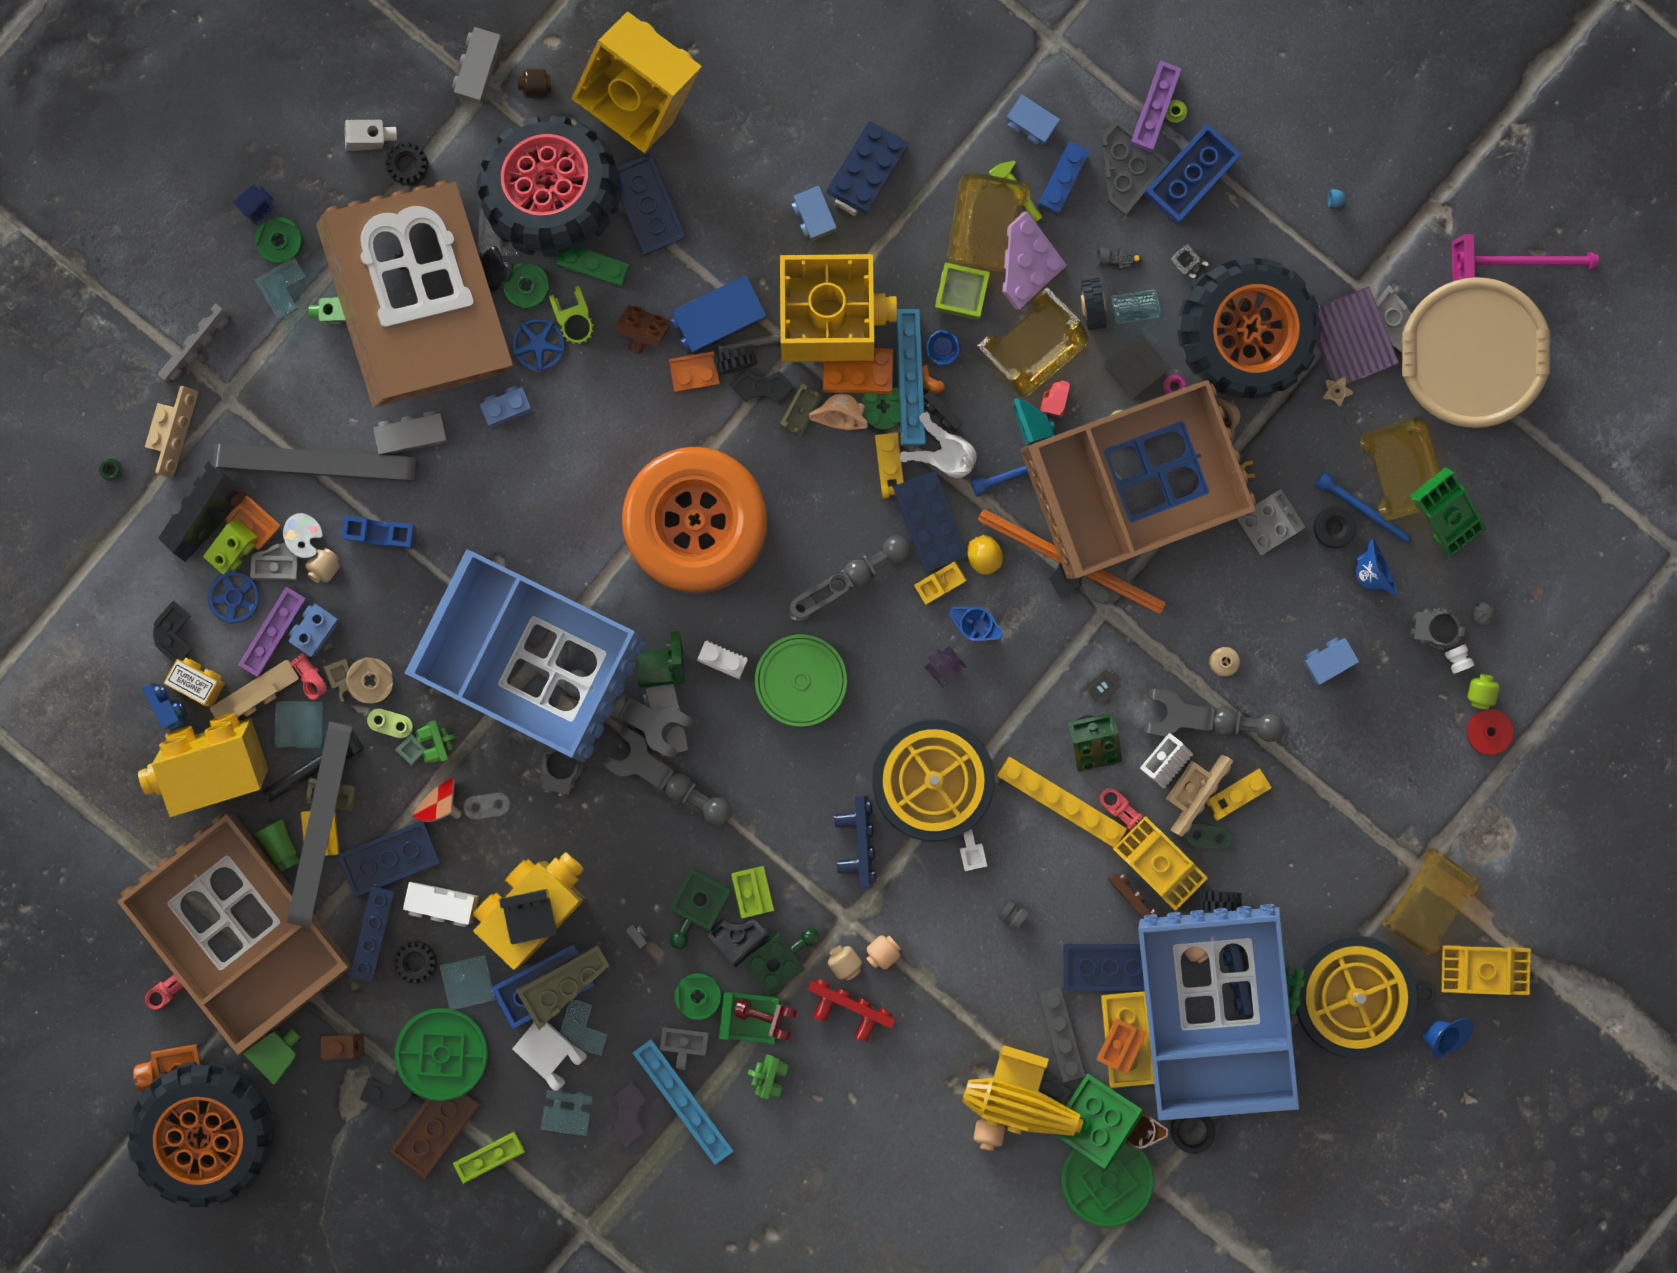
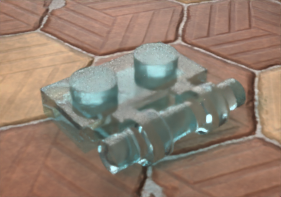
M561 1089L558 1091L547 1090L546 1099L554 1100L553 1107L544 1106L541 1130L587 1136L590 1112L581 1110L582 1104L592 1105L593 1096H586L582 1092H577L576 1094L566 1093ZM562 1101L575 1103L574 1110L561 1108Z

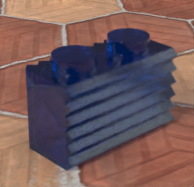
M252 184L233 201L237 208L253 224H257V221L264 218L267 212H271V209H274V205L271 203L274 200L273 197L261 185L257 188Z

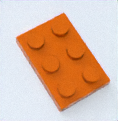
M874 348V361H824L823 392L892 394L893 349Z

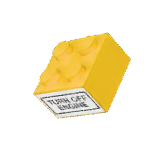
M185 658L184 661L177 659L164 684L204 706L212 707L225 685V682L220 680L222 676L212 670H201L202 665L192 659Z

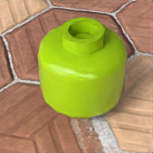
M1480 674V678L1477 677L1471 680L1467 698L1472 702L1471 705L1473 707L1489 709L1490 706H1494L1497 703L1500 685L1493 681V676Z

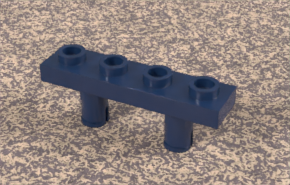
M855 796V813L835 814L834 824L835 827H856L858 857L857 859L837 860V872L858 873L860 876V889L873 888V883H876V870L872 869V860H875L874 846H871L870 837L874 835L873 824L869 823V814H872V802L868 800V796Z
M371 886L350 977L369 982L374 981L395 891Z
M1235 943L1225 945L1223 960L1225 965L1228 966L1229 972H1244L1241 951L1245 950L1243 946ZM1247 981L1229 982V986L1234 990L1235 994L1233 999L1235 1010L1239 1011V1015L1254 1014L1251 1000V984Z

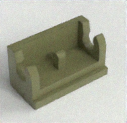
M801 384L780 423L781 427L801 437L810 421L809 414L816 410L822 398L820 393Z
M309 778L306 801L309 804H312L317 779ZM340 784L335 808L353 812L358 787Z

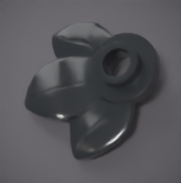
M496 246L489 248L483 257L479 255L486 280L489 276L491 277V283L488 284L490 292L496 291L500 287L501 282L510 278L513 271V263L502 262L501 253Z

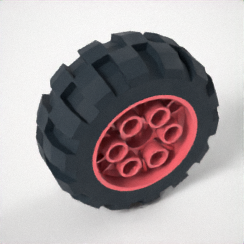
M538 116L523 120V127L515 131L510 127L498 136L499 146L496 149L490 146L481 162L483 172H480L477 177V193L481 200L482 210L492 230L503 242H511L515 250L528 255H534L535 251H541L543 257L562 256L561 250L571 247L576 252L589 245L588 238L592 234L598 237L601 236L611 223L610 213L614 214L617 211L621 195L618 189L620 178L613 155L606 142L599 140L597 133L583 123L578 122L574 126L570 118L550 116V121L541 122ZM566 167H572L570 171L563 172V169ZM584 180L583 185L571 183V181ZM524 187H528V188H529V190H527V191H525V192H521V189H522V188H524ZM533 199L534 202L530 209H525L524 207ZM560 201L564 207L556 210L555 204H559Z

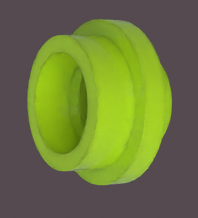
M1179 100L1170 101L1165 118L1171 123L1183 121L1187 115L1185 104ZM1172 108H1178L1180 110V113L1178 115H1174L1172 113Z

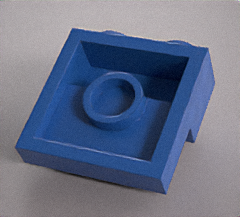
M149 683L142 687L162 729H170L172 731L187 726L185 716L188 715L185 706L182 702L167 700L169 699V694L164 686L160 687L159 684Z

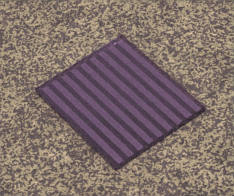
M1370 286L1344 297H1337L1334 301L1319 306L1320 311L1316 313L1317 324L1322 325L1320 342L1316 343L1332 381L1336 382L1345 377L1346 384L1399 364Z

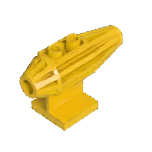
M1005 1045L1000 1049L994 1077L968 1080L962 1103L986 1120V1125L996 1128L999 1127V1124L1008 1126L1007 1131L1021 1135V1131L1074 1136L1075 1132L1080 1133L1083 1119H1080L1079 1113L1038 1091L1049 1059Z

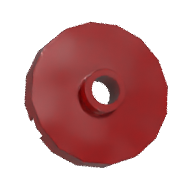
M1486 709L1479 711L1471 717L1467 724L1468 742L1474 750L1481 754L1494 755L1501 753L1512 741V723L1504 713L1498 710ZM1488 728H1493V736L1487 734Z

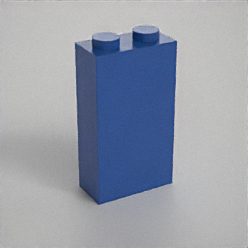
M747 275L673 310L674 317L670 318L676 331L681 329L684 335L681 341L686 351L691 350L694 355L766 320L767 316Z

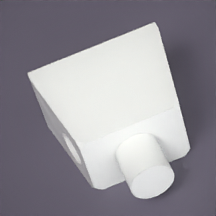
M345 120L346 151L382 149L384 141H397L396 127H383L382 120ZM369 133H375L377 136L371 137Z

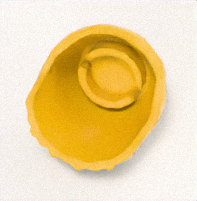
M982 535L975 537V539L969 542L966 549L971 567L976 572L989 575L1001 568L1003 552L998 542L992 536Z

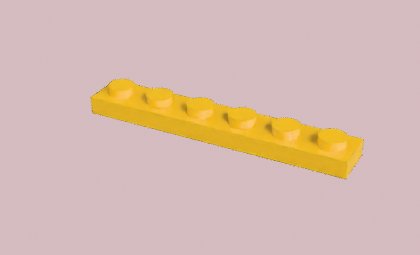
M1011 757L1007 758L997 775L1112 847L1119 843L1127 830L1126 827Z

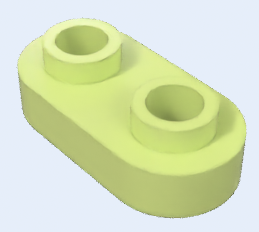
M374 709L367 718V723L372 730L397 738H406L413 731V722L409 717L384 709ZM377 716H381L383 719L379 725L375 723ZM399 722H402L405 725V728L402 731H399L397 729V724Z

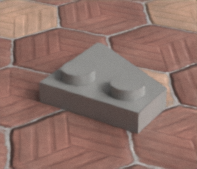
M285 542L275 544L266 551H260L251 555L250 578L251 580L297 581L299 558L288 550Z

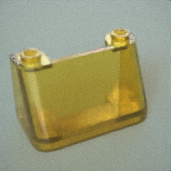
M965 173L959 183L947 253L948 262L959 266L1006 273V269H1004L1005 252L1008 250L1009 240L1007 227L1016 219L1017 207L1023 206L1028 202L1030 198V183L986 174Z
M1048 287L1033 297L1032 307L1034 311L1001 339L996 335L986 336L977 346L985 358L1020 397H1025L1032 393L1078 354L1089 341V336L1082 322Z
M1412 417L1362 432V438L1360 439L1363 451L1373 455L1384 499L1381 500V504L1378 506L1381 517L1385 521H1390L1422 512L1414 506L1409 495L1413 494L1419 487L1423 486L1435 474L1440 472L1430 431L1424 417Z
M1429 848L1423 858H1425L1424 862L1426 864L1419 866V871L1397 905L1391 909L1395 913L1391 912L1389 916L1385 915L1380 923V926L1426 956L1431 953L1436 954L1442 944L1439 942L1466 899L1469 895L1473 896L1479 888V884H1477L1478 878L1435 848Z

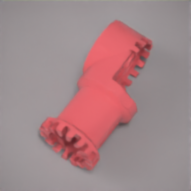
M302 653L298 656L299 659L295 658V660L290 662V666L294 667L302 677L301 681L304 683L303 690L306 696L315 700L326 693L327 686H325L326 683H323L324 680L318 674L319 669L312 665L306 653ZM312 683L316 686L318 692H315L316 690H313Z
M1108 788L1100 794L1102 806L1112 815L1118 816L1126 823L1129 830L1136 825L1135 822L1138 823L1142 818L1143 814L1137 813L1128 804L1129 801L1117 790ZM1108 792L1115 793L1117 801L1113 805H1107L1104 802V796ZM1124 811H1126V812L1131 816V818L1128 817V816L1124 813Z
M173 974L165 982L158 983L146 994V1005L154 1010L161 1009L184 986ZM155 992L160 993L163 997L162 1003L158 1006L153 1005L150 1001L151 995Z

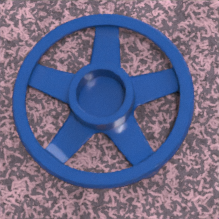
M545 319L529 320L523 323L514 335V354L519 362L527 368L534 370L550 368L559 361L563 354V335L560 329L551 321ZM534 323L547 324L539 335L535 334L528 327ZM552 329L559 336L560 346L547 341ZM523 331L529 339V343L517 349V340ZM545 351L557 352L558 355L552 362L543 365ZM534 352L537 366L528 364L520 355Z
M232 571L224 575L222 574L213 581L209 588L208 603L210 609L215 616L225 622L238 623L245 621L256 612L259 605V589L255 581L251 580L244 573ZM228 576H241L247 581L238 588H235ZM222 579L226 589L225 593L212 596L215 585ZM251 586H253L255 591L254 604L244 598L245 592ZM213 603H226L228 605L226 617L216 611ZM237 606L250 610L245 616L233 619Z

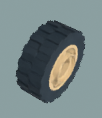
M1100 279L1081 280V304L1087 329L1106 328V302Z

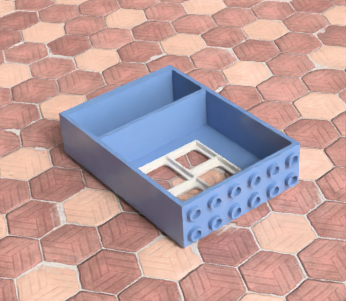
M466 549L405 674L571 758L584 762L585 759L591 756L594 750L592 745L595 739L599 738L604 730L603 723L606 717H610L615 706L613 703L616 697H619L625 688L624 681L627 675L630 676L635 668L634 661L637 655H640L645 648L646 643L644 641L646 637ZM535 625H540L555 632L557 635L545 659L526 651L524 648ZM566 641H573L595 654L597 666L591 675L587 677L576 676L556 665V660ZM518 659H523L549 672L550 677L538 698L507 683V679ZM560 679L572 683L580 692L579 703L571 711H562L549 704V698Z
M1274 904L1261 905L1260 909L1242 906L1238 907L1237 911L1219 908L1213 910L1214 913H1204L1203 910L1191 911L1190 915H1181L1180 912L1168 913L1167 917H1158L1156 914L1145 915L1144 919H1140L1138 931L1158 1121L1299 1109L1280 908L1274 907ZM1231 943L1243 946L1248 955L1249 969L1244 972L1222 973L1219 965L1221 949ZM1200 947L1206 951L1210 960L1211 985L1184 987L1181 956L1186 949ZM1248 981L1251 984L1253 1018L1226 1020L1222 985L1228 982ZM1212 996L1214 999L1215 1021L1196 1024L1188 1023L1185 999L1188 997Z

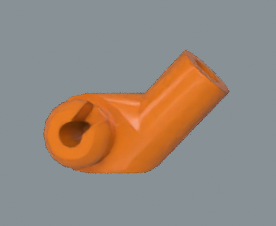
M928 365L922 366L923 389L927 392L931 390L935 395L942 393L945 389L944 383L930 377Z

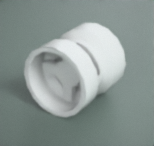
M1466 644L1445 652L1446 658L1454 663L1450 667L1453 674L1474 666L1473 660L1466 657L1468 656Z

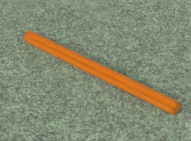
M982 510L978 518L979 522L1061 564L1055 545L987 510ZM1102 569L1084 575L1158 614L1165 607L1166 603Z

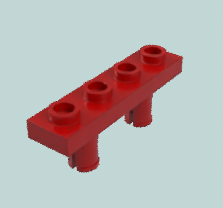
M817 978L816 982L811 980L807 990L820 995L819 997L821 998L813 1018L825 1023L833 1004L836 1005L837 1003L861 1014V1017H863L855 1034V1037L867 1042L875 1024L880 1023L892 1029L895 1018L891 1017L892 1012L881 1007L877 1011L871 1008L872 1003L862 998H859L858 1001L849 998L851 993L840 988L834 991L828 988L829 983Z

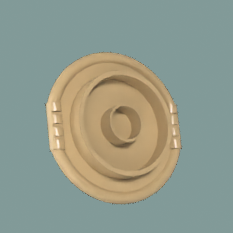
M1478 277L1465 278L1437 288L1415 308L1402 332V376H1404L1410 392L1430 414L1456 426L1466 428L1490 427L1516 417L1538 397L1550 374V329L1543 314L1536 304L1522 291L1499 280Z

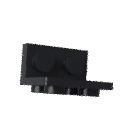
M931 390L924 396V413L928 412L930 414L932 423L937 424L947 433L954 434L963 423ZM925 428V445L917 446L922 451L935 452L941 445L940 441Z
M548 889L499 899L500 907L504 910L511 944L557 935Z

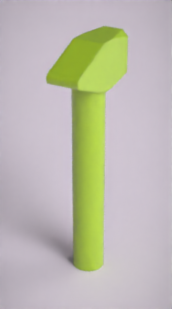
M1015 161L1000 163L990 170L989 174L996 184L1003 179L1006 180L1035 223L1043 218L1011 173L1015 166Z

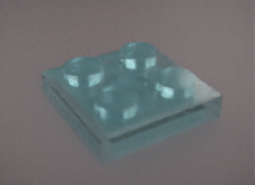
M276 701L274 747L322 748L323 702Z
M486 955L440 965L450 1011L496 1000L491 989L493 985Z

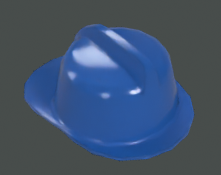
M1467 1018L1459 1019L1453 1023L1437 1021L1422 1035V1039L1432 1049L1433 1057L1441 1059L1463 1046L1469 1040L1473 1031V1023Z

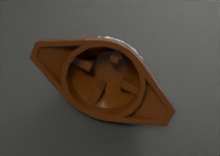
M1143 1114L1125 1143L1133 1148H1147L1169 1137V1129L1153 1118Z

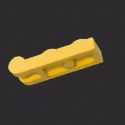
M898 432L875 435L882 499L895 495L892 486L888 487V480H896L897 484L904 482L902 464L899 459Z
M1258 768L1208 798L1205 803L1207 807H1211L1214 812L1213 817L1218 821L1271 789V786L1261 769ZM1221 799H1224L1228 805L1223 809L1218 803Z

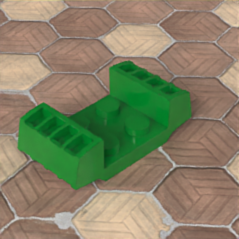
M1446 467L1438 474H1435L1423 486L1419 487L1413 494L1409 495L1414 506L1425 514L1435 532L1432 536L1439 548L1450 558L1473 538H1476L1478 534L1486 530L1482 518L1466 489L1461 485L1455 473Z

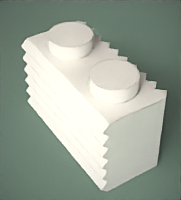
M707 640L704 642L697 661L740 680L748 659L747 657L743 658L742 655L739 656L738 653L735 654L734 651L730 652L726 648L722 649L721 646L718 647L717 644L714 645L713 642L710 643Z
M1169 733L1140 769L1162 788H1166L1169 781H1172V778L1175 777V774H1178L1181 767H1184V763L1190 760V756H1193V753L1181 741Z

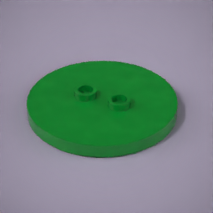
M448 1008L430 1009L413 1017L400 1032L395 1046V1065L403 1083L416 1095L432 1101H449L468 1093L481 1079L487 1064V1044L479 1026L462 1012Z
M1124 1143L1108 1170L1073 1148L1062 1168L1061 1185L1069 1207L1077 1216L1096 1226L1116 1227L1132 1221L1146 1208L1153 1193L1154 1174L1145 1152L1142 1149L1133 1148Z

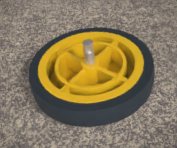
M921 720L904 726L885 742L874 764L872 776L873 792L883 816L903 834L923 841L949 840L970 830L979 822L988 809L994 791L993 765L984 745L966 728L945 720Z
M1358 935L1344 936L1321 945L1305 960L1301 967L1304 969L1303 978H1305L1304 986L1301 987L1299 996L1301 1003L1297 1007L1296 1013L1302 1028L1318 1046L1341 1057L1365 1058L1388 1050L1406 1034L1416 1012L1417 989L1409 966L1392 947L1371 937Z

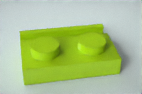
M764 866L731 873L741 918L774 911Z

